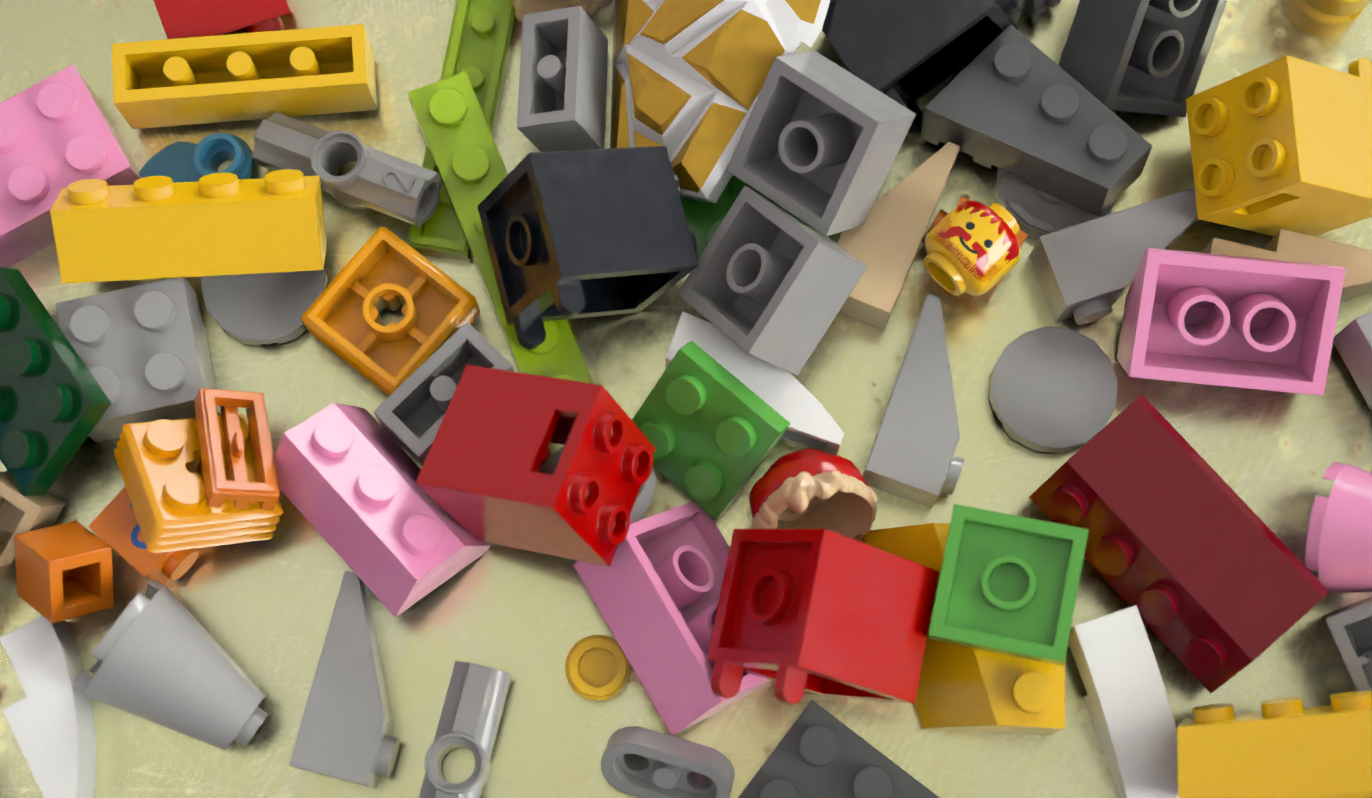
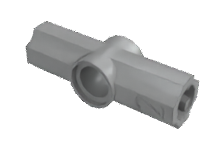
M275 112L270 118H263L254 135L255 144L252 158L259 166L272 171L293 169L301 171L303 176H320L321 190L331 193L335 200L345 206L356 207L363 205L420 227L424 221L432 218L440 202L439 195L443 180L437 172L368 147L362 143L359 137L351 132L342 130L328 132ZM357 162L352 171L346 175L338 176V172L348 163Z
M455 661L435 739L425 755L424 768L426 772L419 798H480L482 787L486 784L490 775V757L512 677L511 674L471 662ZM458 747L468 748L475 758V769L472 775L464 782L458 784L448 783L441 771L444 756L452 749Z

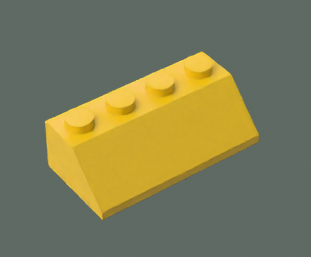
M1352 691L1330 695L1331 705L1303 708L1302 698L1287 697L1260 702L1262 712L1234 714L1233 704L1228 703L1192 708L1193 718H1185L1177 727L1178 798H1372V691Z

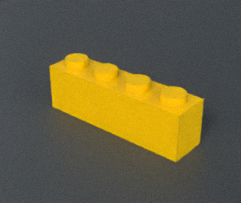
M364 24L112 44L113 103L132 129L268 119L275 112L293 117L377 110L374 51Z
M293 169L272 171L266 174L264 178L238 179L236 174L220 172L205 175L197 182L173 183V179L167 176H148L136 180L133 185L107 186V182L101 179H84L69 184L67 188H62L50 210L62 284L323 270L327 250L320 176H303L301 171Z

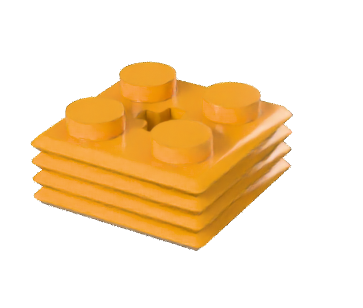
M382 226L375 231L305 311L301 320L310 334L390 396L466 322L472 324L480 314V309L475 296L392 231ZM403 305L401 309L404 315L403 320L398 324L390 322L383 326L384 322L379 312L384 307L395 311Z
M220 414L217 417L226 481H230L222 416ZM238 414L240 430L242 431L244 441L243 451L248 482H256L247 417L243 414ZM196 418L160 419L151 422L123 425V432L119 435L120 440L117 442L114 455L149 552L162 553L267 540L273 537L272 532L276 530V524L280 521L279 516L283 514V508L279 499L274 510H260L258 501H250L247 509L234 508L233 500H224L221 508L207 507Z

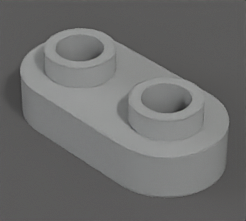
M638 726L624 727L615 731L608 739L601 759V771L608 783L621 792L640 798H729L735 778L734 768L730 760L718 750Z

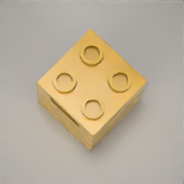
M1284 56L1186 98L1198 219L1275 236L1280 229L1317 236L1372 217V63L1367 58L1363 57L1351 62L1348 66L1347 74L1294 57Z

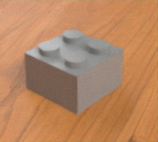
M816 51L775 57L727 167V171L824 236L833 235L864 225L916 114Z
M745 185L698 259L699 266L689 273L677 294L747 354L798 376L868 266L828 236H824L763 194Z
M184 277L165 279L55 303L60 330L112 403L88 435L95 442L120 438L119 435L123 432V425L128 423L151 422L160 419L196 418L194 401L199 388L217 389L201 300ZM216 406L217 415H220V406Z

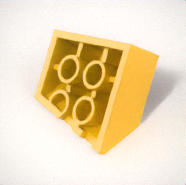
M927 523L870 530L867 534L863 535L862 540L865 544L939 571L934 597L935 603L950 527L949 523ZM927 636L916 701L913 704L920 728L1052 735L1065 729V663L1064 666L931 640Z

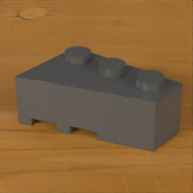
M1011 24L923 108L921 139L937 146L939 142L944 144L951 142L961 146L959 150L974 156V162L990 169L994 165L1028 180V186L1096 216H1100L1141 176L1152 149L1150 143Z

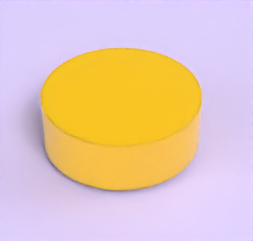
M591 635L579 640L571 648L566 658L565 673L571 688L581 698L591 702H606L617 697L626 688L631 675V664L622 652L617 640L605 635Z

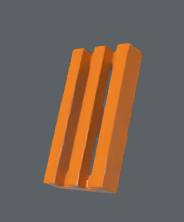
M199 388L194 405L207 507L221 508L224 500H233L234 508L247 509L250 501H258L260 510H274L280 496L264 393ZM216 406H220L230 481H226ZM237 407L246 408L256 482H248L243 451L244 441L242 431L240 430Z

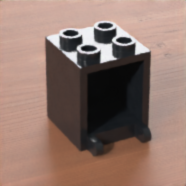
M830 0L822 31L850 73L916 114L908 133L918 135L921 132L923 114L918 103L967 67L1010 24L1019 30V27L1009 14L1018 5L1015 0Z
M666 146L531 152L477 206L507 325L514 324L518 342L526 349H535L545 341L546 331L543 321L641 312L699 266L696 256V239L688 227L680 198L679 178L675 171L672 170Z

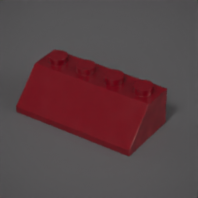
M1142 394L1029 496L1051 522L1089 529L1084 557L1130 607L1137 606L1141 619L1210 694L1258 658L1329 593L1324 585Z

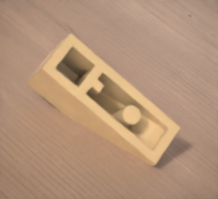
M948 142L873 204L864 225L842 231L837 244L868 267L839 312L882 330L886 329L961 146Z

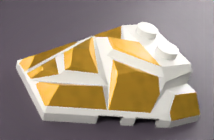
M614 0L610 149L666 146L672 170L675 171L679 178L680 197L716 204L733 174L727 171V167L775 57L795 54L801 42L810 48L812 47L822 30L830 0Z

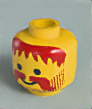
M966 200L956 206L926 235L925 249L928 255L924 258V265L934 280L952 295L959 296L964 292L972 296H980L989 291L1019 262L1021 248L1015 236L1020 230L1019 225L1011 213L997 203H992L988 207L978 201Z

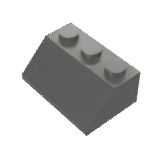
M1080 0L1061 54L1059 66L1110 110L1186 117V98L1194 95L1227 0Z

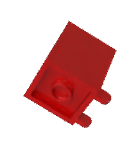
M466 364L416 484L478 541L610 567L618 545L624 541L628 534L630 514L641 485L648 480L651 474L653 454L656 448L603 385ZM550 443L565 445L554 475L538 472L540 466L543 465L551 454V451L548 449Z
M825 528L734 529L707 655L708 661L715 662L711 678L712 692L717 697H735L739 692L744 671L775 681V697L781 703L796 704L801 701L804 692L808 691L829 697L915 704L939 571Z

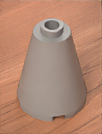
M153 578L148 582L145 596L141 593L135 596L91 654L98 659L90 669L95 674L93 678L80 671L72 686L84 696L224 751L228 749L233 740L245 747L268 716L266 712L258 707L265 697L263 692L167 586Z

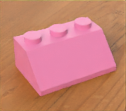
M1146 248L1126 295L1117 360L1127 375L1134 378L1324 396L1346 269L1343 266Z
M333 403L284 433L274 456L278 488L394 617H397L482 556L490 548L491 545L488 542L478 541L416 484L421 469L365 408Z
M694 501L631 523L626 538L617 547L610 567L583 561H577L573 564L671 736L715 715L773 681L743 671L740 689L735 697H717L712 692L711 678L715 662L708 661L707 655L730 547L712 517Z

